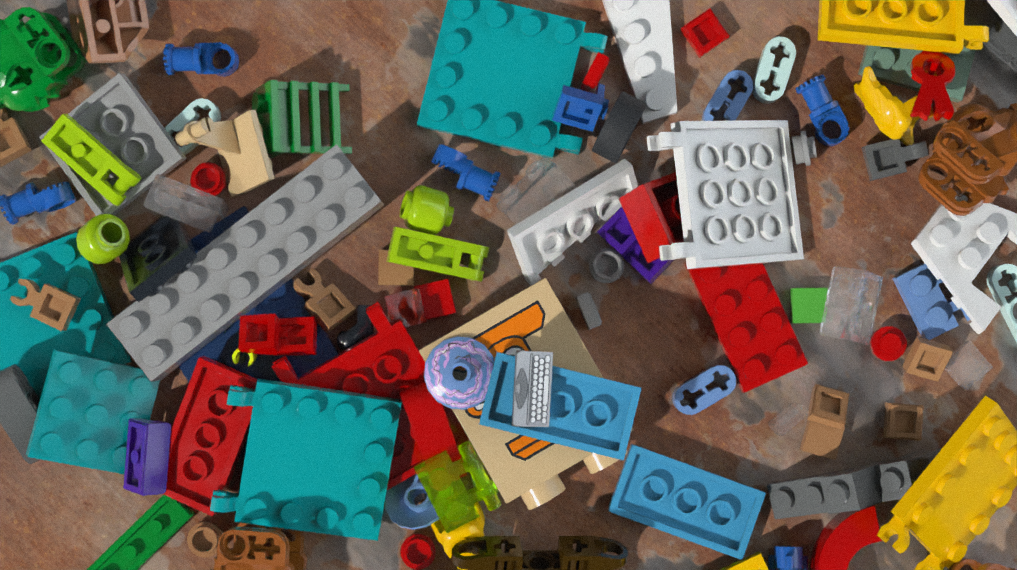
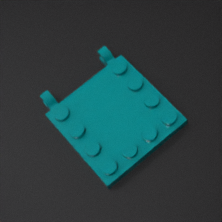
M448 0L417 126L553 159L555 149L579 155L583 138L559 134L561 123L552 121L553 112L563 85L571 86L579 50L584 49L604 54L608 36L598 33H585L586 22L497 0Z
M78 232L0 263V370L13 364L19 366L39 398L42 395L54 349L121 364L132 362L128 351L107 326V323L114 318V315L93 263L86 260L77 248L76 237ZM19 279L33 280L39 286L40 291L44 284H51L81 298L67 331H60L30 317L33 306H18L11 302V296H20L24 299L28 295L27 288L18 283Z
M258 378L256 389L230 385L227 405L253 406L239 493L214 490L210 511L221 513L236 511L234 522L378 541L402 404L401 399Z

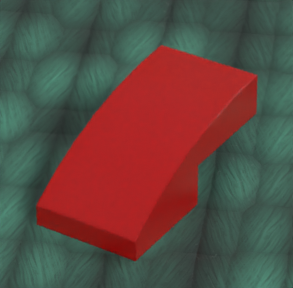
M275 313L240 315L238 348L240 352L266 355H316L317 320L314 316L278 318Z

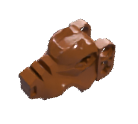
M978 103L962 105L956 108L957 111L954 112L952 118L945 122L938 131L933 143V155L927 158L922 165L918 180L921 186L951 213L966 216L982 206L983 203H993L999 194H1007L1009 188L1003 176L1008 175L1017 163V103L1010 104L1008 109L1001 108L995 112ZM938 169L945 175V179H933L928 175L927 170ZM950 183L954 184L952 188L949 187L948 190L945 191V189L949 186ZM963 195L968 198L967 201L962 200L960 202L955 199L956 196L962 197Z
M239 523L237 527H232L220 536L217 544V556L214 558V569H210L306 570L308 559L304 553V531L289 529V532L295 534L296 537L289 542L286 535L282 533L285 530L284 528L272 527V529H269V526L256 525L258 528L245 527L246 523ZM234 534L233 548H229L227 544L228 538Z

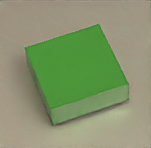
M790 288L791 323H828V288Z

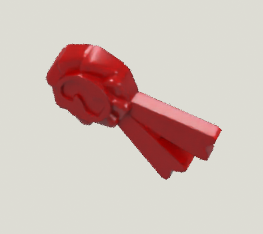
M922 51L912 59L910 65L911 78L921 84L910 112V117L919 116L924 121H927L932 105L935 121H939L942 117L950 120L954 114V108L945 86L951 83L955 77L954 62L942 52Z

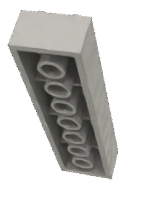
M336 144L197 253L198 257L194 259L193 264L188 270L172 276L156 295L152 297L147 296L140 302L136 300L108 322L107 326L150 381L162 380L238 321L240 315L248 313L384 206V203Z

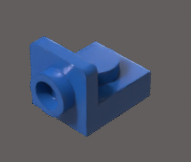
M598 83L595 93L563 85L553 112L552 121L593 132L597 120H604L608 109L609 99L604 98L605 85Z

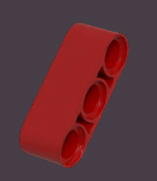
M426 382L400 391L405 411L433 487L435 488L468 476L443 404L437 402L430 394Z

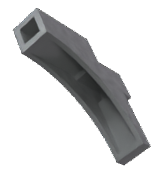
M942 448L913 452L858 467L767 484L774 518L782 519L820 513L833 514L856 511L880 502L899 500Z

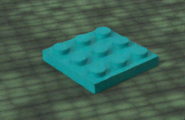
M54 349L27 447V457L124 474L129 418L150 420L160 380L150 381L140 367Z

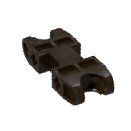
M483 536L465 539L456 543L452 548L451 560L456 567L465 570H614L625 566L628 550L617 540L598 536H559L557 550H522L520 536ZM502 544H505L504 553L501 550ZM605 552H614V553H616V554H618V555H609V554H603V553H605ZM462 553H472V554H474V555H473V556H462V555H460V554H462Z

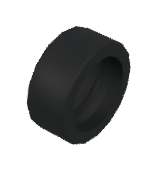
M621 92L595 141L592 152L613 163H617L647 104L625 92Z

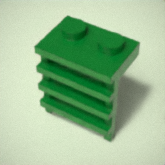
M269 80L256 88V92L252 96V110H256L259 123L262 126L268 157L274 158L283 153L325 154L336 144L344 154H352V147L341 146L339 92H349V84L313 81L310 83L298 81L278 82V80ZM299 91H307L310 146H301ZM319 91L328 93L330 146H321Z

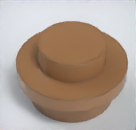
M200 522L193 526L188 533V547L198 557H211L217 553L218 540L223 533L212 522Z

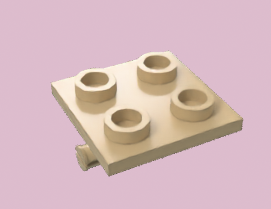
M249 110L237 118L228 121L214 122L211 118L206 117L205 119L204 117L200 121L194 120L184 126V130L176 134V142L180 146L198 143L218 149L231 198L238 197L274 179L272 162L268 157L263 138V129L259 123L256 110Z

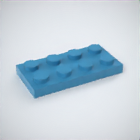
M497 352L479 425L624 460L640 397V387L552 366L549 427L512 426L515 356Z
M631 443L607 510L743 560L766 493Z

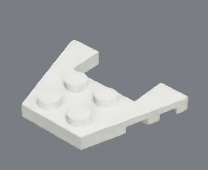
M964 195L962 197L956 196L955 198L958 202L968 200ZM983 203L982 206L971 214L959 216L951 213L940 204L911 242V245L935 278L943 281L953 295L951 300L958 309L962 307L972 321L970 326L976 333L980 334L987 328L1001 306L976 288L972 281L1005 236L1017 244V213L991 203Z

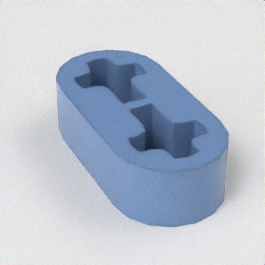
M741 70L729 72L721 80L705 107L702 121H713L714 117L710 114V111L717 112L722 104L728 106L723 117L727 121H735L752 93L753 81L751 77ZM736 79L742 81L741 88L745 92H738L730 100L727 96L731 91V86L727 83L728 81L733 83Z
M714 365L680 384L674 390L672 401L675 408L686 415L699 413L734 390L736 386L735 374L724 365ZM717 371L719 375H727L728 379L724 381L725 388L723 390L719 387H713L710 390L706 389L705 386L714 381V376L712 375L714 372ZM687 389L688 392L694 393L701 389L703 394L694 399L696 405L693 408L687 404L681 405L680 401L684 398L682 393L684 390Z

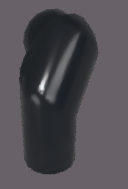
M358 305L357 324L346 332L341 331L338 334L337 344L341 349L346 350L374 334V325L366 313V308L370 305Z

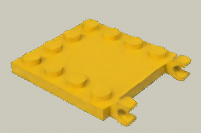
M819 0L817 40L959 54L963 49V45L968 49L981 50L983 42L989 41V27L964 25L965 0Z
M987 396L980 401L890 511L894 515L893 518L878 531L877 536L885 543L892 535L898 534V539L892 547L899 554L906 551L909 547V531L930 552L923 561L916 565L914 570H944V567L949 569L953 563L959 562L965 556L967 546L975 536L982 534L987 529L990 518L997 509L1005 506L1011 499L1012 491L1017 486V430L997 402Z

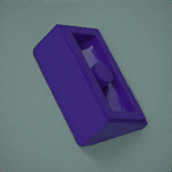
M129 418L124 489L142 496L159 495L166 492L171 424L161 421Z

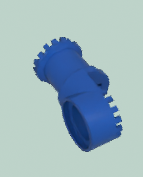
M221 42L195 43L194 47H175L173 43L165 44V51H163V54L166 56L163 57V60H167V62H164V66L168 75H175L176 71H195L197 74H216L225 77L233 74L239 66L237 52L226 43ZM222 50L228 51L231 56L230 64L224 69H217L213 64L214 55Z
M822 74L810 79V83L804 82V84L796 87L795 90L797 94H802L811 111L809 117L815 127L816 139L824 146L832 147L838 145L846 138L849 131V123L838 101H833L824 84L826 78ZM826 121H835L840 125L841 134L838 138L829 139L823 134L822 126Z
M442 144L438 145L431 161L435 165L440 163L438 166L440 168L444 165L445 170L449 169L450 172L454 171L453 173L460 175L456 186L457 189L462 190L466 188L478 193L487 202H489L495 190L492 186L496 187L501 174L497 171L491 173L475 166L474 161L467 159L465 154Z
M31 182L26 184V189L10 196L1 195L0 207L2 208L1 212H6L4 217H6L7 221L14 225L19 222V218L35 211L39 213L57 211L72 205L77 200L69 182H62V184L60 182L58 183L59 187H56L54 184L52 185L53 189L47 187L46 190L43 189L42 191H39L37 186Z

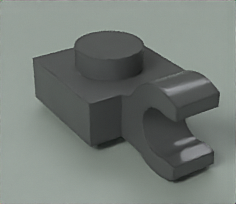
M890 139L862 147L870 181L907 172L905 162L929 155L926 142L901 148L899 139Z

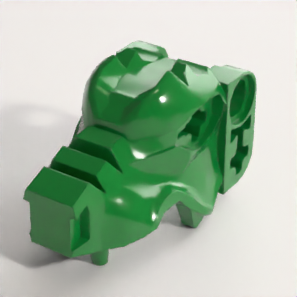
M22 7L6 19H0V110L8 107L15 111L33 112L50 107V99L59 98V91L64 86L69 85L67 80L84 67L86 62L85 56L74 41L71 32L57 16L41 13L39 10L30 7ZM24 16L31 18L26 23L22 20ZM56 44L51 51L49 49V46ZM68 47L74 49L77 54L76 63L71 67H65L70 58Z

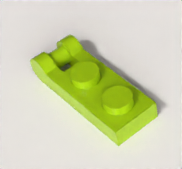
M62 114L41 140L102 196L116 206H120L126 199L125 193L131 186L135 187L142 179L135 170L125 165L69 114ZM112 172L119 177L114 185H111L106 180Z
M393 227L386 262L482 282L484 271H481L483 259L488 257L489 247ZM462 253L470 255L468 268L460 266Z

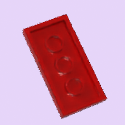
M763 263L687 269L743 393L808 365L807 359Z
M206 356L198 358L171 429L166 492L163 495L212 517L218 514V512L210 511L213 491H227L249 434L253 406L227 405L230 385L256 389V378Z

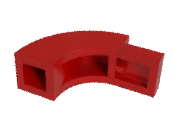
M872 505L862 510L841 512L824 527L815 542L810 560V570H847L852 557L861 548L872 543L881 542L882 540L877 536L879 524L875 506Z

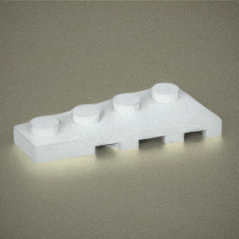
M602 0L633 96L647 104L641 116L642 124L676 114L677 99L669 0Z
M626 159L621 160L507 230L524 278L531 286L541 279L538 274L548 265L552 264L555 267L565 258L563 252L576 240L582 243L590 236V231L595 223L600 219L606 221L622 207L618 198L638 187L631 163Z

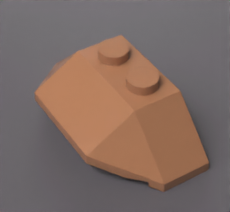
M66 0L72 37L89 63L125 62L150 29L145 0Z

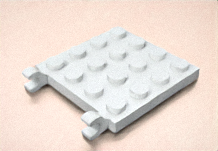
M788 120L678 121L670 124L671 132H660L659 135L647 136L648 151L669 149L674 151L684 238L682 243L659 246L661 261L686 258L687 269L804 259Z

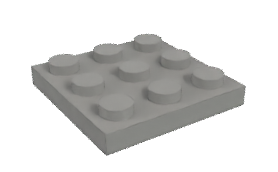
M118 73L68 113L125 165L135 170L141 176L140 182L135 187L131 186L125 193L126 199L120 206H116L108 201L47 147L96 216L100 214L116 215L187 159L131 81L123 73ZM50 129L43 133L39 138L42 140ZM112 172L106 180L111 185H114L119 177Z

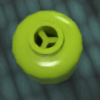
M423 185L416 186L412 191L407 190L400 208V218L404 219L408 229L432 235L438 234L443 226L449 227L454 215V207L449 206V196L445 192Z
M100 214L94 216L79 229L76 237L77 248L80 254L92 263H109L122 255L127 249L130 241L128 228L120 218L114 215Z

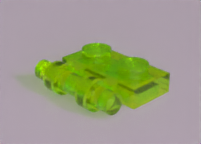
M466 441L457 447L462 458L453 463L447 451H444L414 467L447 533L480 517L474 503L484 500L489 511L496 510L502 505L497 496L499 490L493 480H489L482 466L483 462L477 452H475L470 441ZM470 472L476 486L466 491L459 476Z

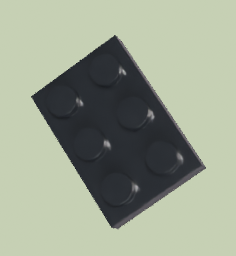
M172 207L130 240L127 249L119 256L129 293L140 302L147 296L152 297L164 287L165 282L176 273L181 274L188 270L193 264L194 259L198 256L182 217Z

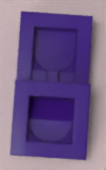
M622 207L597 231L598 235L650 284L674 261H661V259L647 263Z

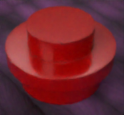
M201 163L192 171L190 178L191 186L200 196L207 198L215 197L226 186L225 172L215 163Z
M884 326L877 329L870 340L873 354L883 361L899 359L904 354L907 346L906 337L903 332L893 326Z
M424 534L410 535L401 546L400 554L402 561L411 569L421 570L427 568L434 561L436 555L434 542Z

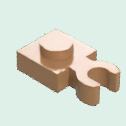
M6 108L0 110V167L32 151L19 123L13 117L8 119Z
M310 269L307 274V278L312 282V285L307 286L303 284L299 278L294 281L293 286L296 293L309 299L306 301L304 308L312 317H315L317 323L326 333L353 315L356 308L333 283L324 288L321 284V276L316 270Z
M19 279L18 283L27 288L28 295L24 299L20 296H11V302L18 306H33L30 317L60 331H67L81 298L51 284H44L40 291L39 286L33 280Z

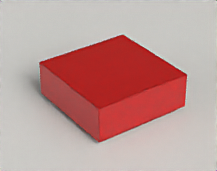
M711 8L680 29L699 58L730 37Z
M600 52L597 53L581 84V90L594 93L609 64V57Z
M449 279L414 286L422 321L456 313Z

